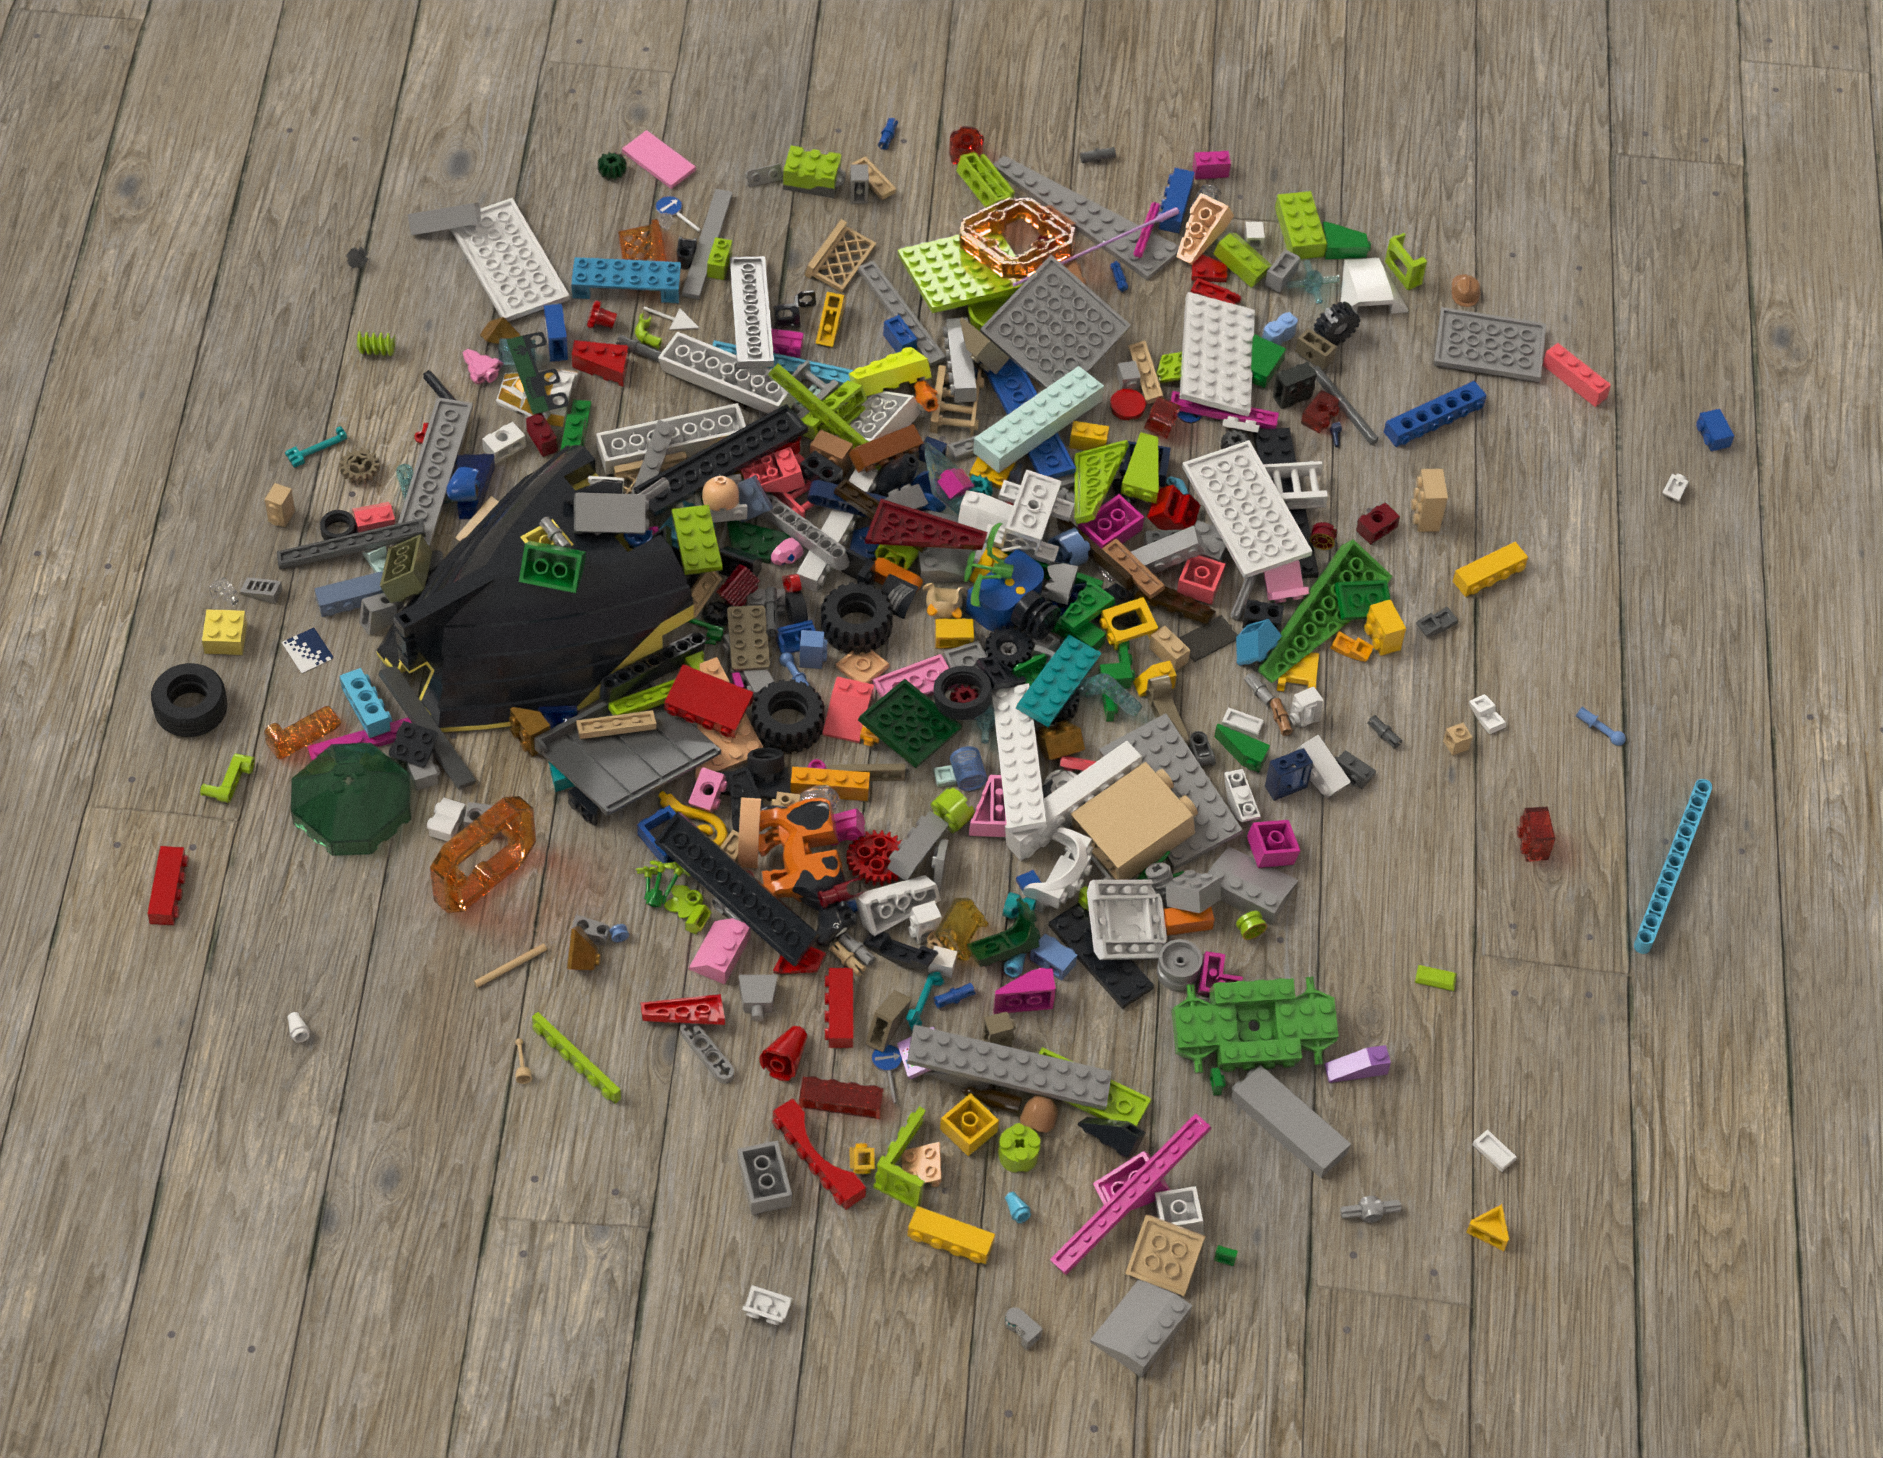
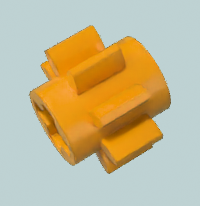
M864 725L862 726L860 739L864 740L863 745L872 747L874 743L880 742V739Z

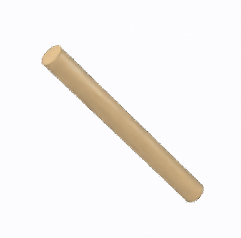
M543 943L476 979L474 981L475 986L479 988L547 951L545 944Z

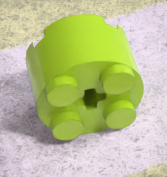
M879 545L875 551L876 558H885L908 570L918 557V550L912 546Z
M953 787L945 789L930 804L934 811L933 813L949 824L947 829L952 834L961 829L975 814L972 805L968 807L966 804L967 798Z
M1021 1123L1014 1124L1002 1133L999 1140L998 1156L1001 1165L1006 1170L1017 1173V1171L1028 1172L1036 1166L1041 1142L1037 1133Z

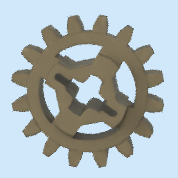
M353 448L352 453L347 451V456H342V461H339L340 473L343 474L344 479L349 478V483L356 481V484L359 485L360 481H363L366 484L367 479L373 481V476H378V471H380L379 458H376L375 452L370 454V449L363 451V448H360L357 451Z

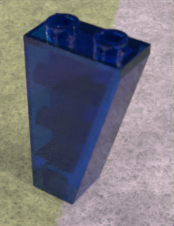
M494 454L457 455V469L459 467H468L479 470L476 480L480 481L476 501L458 502L459 519H472L482 507L495 470Z

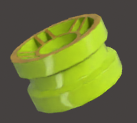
M1259 911L1248 912L1237 920L1236 926L1241 931L1240 934L1243 939H1254L1266 931L1267 924L1262 920L1263 917Z

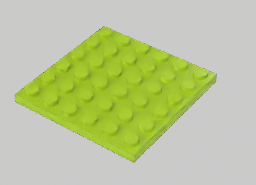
M997 226L898 249L900 260L932 313L1014 294L1024 283L1015 287L1013 283L1028 277Z

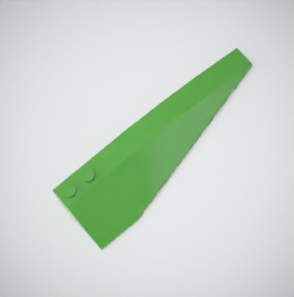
M1354 539L1343 544L1311 587L1309 594L1304 597L1280 633L1282 637L1277 641L1278 645L1268 652L1258 672L1270 683L1274 682L1293 665L1297 664L1302 658L1351 621L1341 620L1334 584L1337 582L1387 580L1388 584L1392 575Z

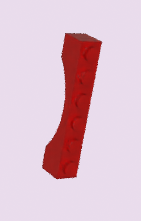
M793 1098L773 1110L772 1123L774 1127L783 1132L786 1142L796 1148L799 1158L809 1164L808 1167L812 1174H817L821 1179L822 1186L826 1190H830L833 1194V1199L838 1205H842L847 1210L866 1197V1187L854 1172L846 1171L830 1164L816 1152L806 1133L805 1112Z

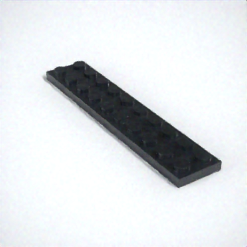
M785 404L636 486L634 493H641L661 478H666L669 481L667 489L649 500V511L656 517L703 491V487L709 479L717 476H730L807 433L808 427Z
M1290 428L1259 429L1258 433L1253 432L1256 452L1263 464L1297 463ZM1281 477L1283 493L1294 492L1292 477ZM1289 509L1312 550L1311 556L1299 560L1302 579L1318 578L1319 572L1313 542H1310L1311 532L1306 509Z
M676 812L654 843L793 966H797L819 937V933L681 812Z

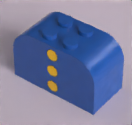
M1021 549L1015 550L1004 561V563L1014 565L1010 580L1004 578L982 580L979 593L981 607L971 604L973 587L967 591L966 613L989 631L994 632L996 628L1001 630L1002 626H1006V629L1014 626L1011 622V615L1020 599L1031 590L1039 594L1042 593L1043 568ZM990 571L986 576L995 574H992V571Z

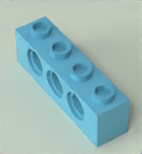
M359 668L339 675L341 688L368 737L372 738L391 731V715L389 711L385 712L382 699L377 698V690L374 686L371 687L368 674L364 675L362 669Z

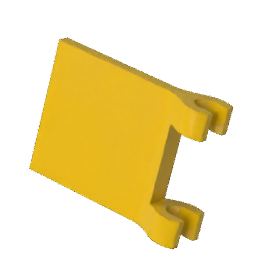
M1309 653L1278 678L1277 691L1284 692L1286 682L1308 685L1307 689L1314 686L1316 689L1319 653Z

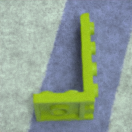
M920 1106L915 1113L911 1112L907 1120L908 1124L906 1127H901L897 1140L890 1143L887 1155L880 1158L877 1164L878 1170L875 1174L876 1182L873 1185V1188L914 1209L921 1204L925 1181L916 1175L904 1171L899 1166H895V1164L923 1124L922 1117L925 1114V1109Z

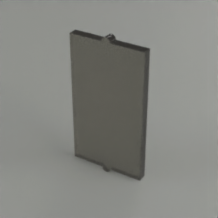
M1221 615L1208 624H1204L1179 637V639L1190 649L1189 657L1193 662H1196L1236 641L1238 634L1234 631L1232 625H1229Z

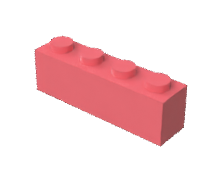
M1559 343L1546 351L1542 366L1594 407L1598 406L1608 397L1611 384Z

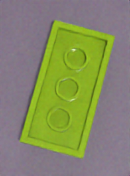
M709 504L672 509V518L685 575L722 570V562Z

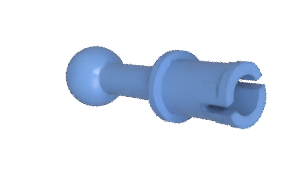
M789 652L782 653L779 657L780 664L789 669L793 676L792 679L798 683L802 681L808 687L809 683L806 680L805 673L799 672L794 665V656Z
M1583 706L1576 714V717L1587 723L1589 728L1593 725L1609 736L1614 745L1621 746L1625 743L1626 736L1623 732L1613 731L1597 720L1598 715L1595 716Z

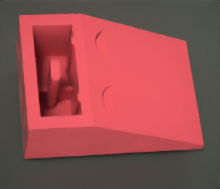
M791 447L768 454L740 469L744 480L756 475L765 492H790L805 486L802 471Z

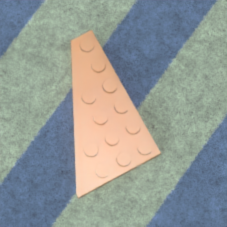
M717 657L700 663L699 671L730 683ZM746 713L737 729L735 738L724 737L717 731L707 730L702 725L697 724V729L721 749V754L696 767L695 780L697 782L702 767L715 772H724L747 763V755L750 751L763 748Z

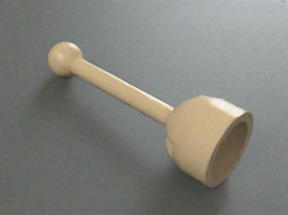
M518 1038L515 1044L518 1046L520 1067L515 1072V1078L517 1083L526 1084L532 1080V1073L528 1067H524L523 1040Z

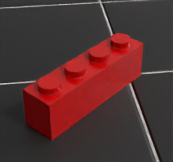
M160 846L147 913L150 924L174 926L175 918L179 917L178 901L182 900L183 895L181 884H185L186 873L184 868L188 867L189 856L185 854L184 847Z
M829 968V975H825V988H828V993H825V1005H829V1011H825V1023H829V1028H825V1040H829V1048H853V968Z

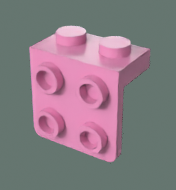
M1299 560L1264 572L1268 600H1275V603L1286 602L1288 597H1293V600L1304 599V595L1309 594L1308 587H1303Z

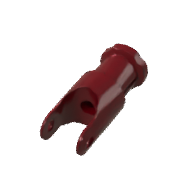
M860 878L835 885L833 889L825 892L818 891V899L821 906L827 908L829 904L847 901L863 894L864 892L850 895L847 892V885Z

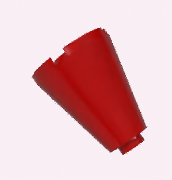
M792 1026L765 1048L759 1056V1062L763 1070L766 1068L770 1072L769 1075L777 1080L788 1081L790 1078H794L797 1074L808 1038L806 1031L800 1026Z

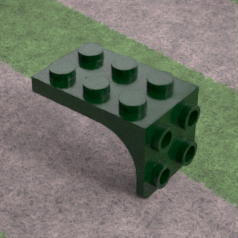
M1021 898L1016 899L1018 917L1013 926L1006 931L967 944L969 953L980 967L990 966L994 962L1008 960L1012 956L1025 954L1032 949L1040 947L1038 939H1041L1038 928L1035 927L1034 922H1037L1035 912L1031 911L1028 903H1024Z

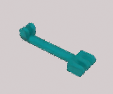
M339 426L336 428L337 436L301 451L297 447H293L285 451V455L293 467H298L305 464L304 457L342 442L348 437L343 427Z
M940 972L929 973L915 1009H909L906 1020L912 1031L914 1025L922 1026L920 1016L933 985L941 986L944 984V979Z

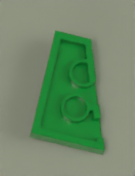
M1089 579L1084 590L1079 592L1076 601L1071 603L1062 615L1061 624L1074 633L1100 615L1102 610L1114 605L1115 598Z

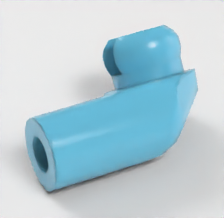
M1172 476L1166 479L1167 486L1174 485L1184 496L1189 494L1183 480Z

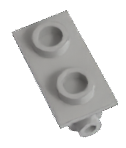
M780 163L747 170L745 177L748 179L749 187L782 180Z

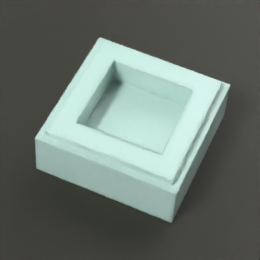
M952 765L933 769L937 787L956 785Z

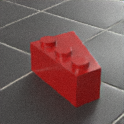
M574 340L572 368L590 375H599L603 377V380H612L617 382L619 386L624 387L628 365L627 345Z

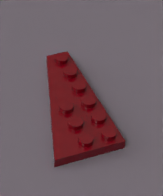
M881 499L864 544L982 550L988 532Z

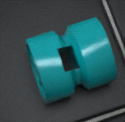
M1009 892L1002 916L1010 919L1018 917L1016 899L1021 898V895ZM1029 897L1022 899L1024 903H1028L1031 911L1035 910V899Z

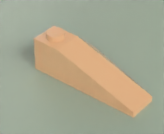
M1200 193L1191 207L1189 222L1186 223V232L1181 240L1177 254L1178 259L1191 265L1225 231L1234 217L1229 206Z

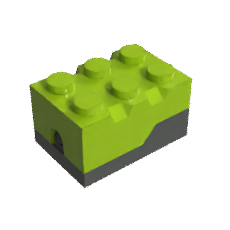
M790 145L783 170V189L834 198L837 187L844 185L846 172L841 168L842 154L833 152L822 154L820 150L816 149L804 151L803 147Z

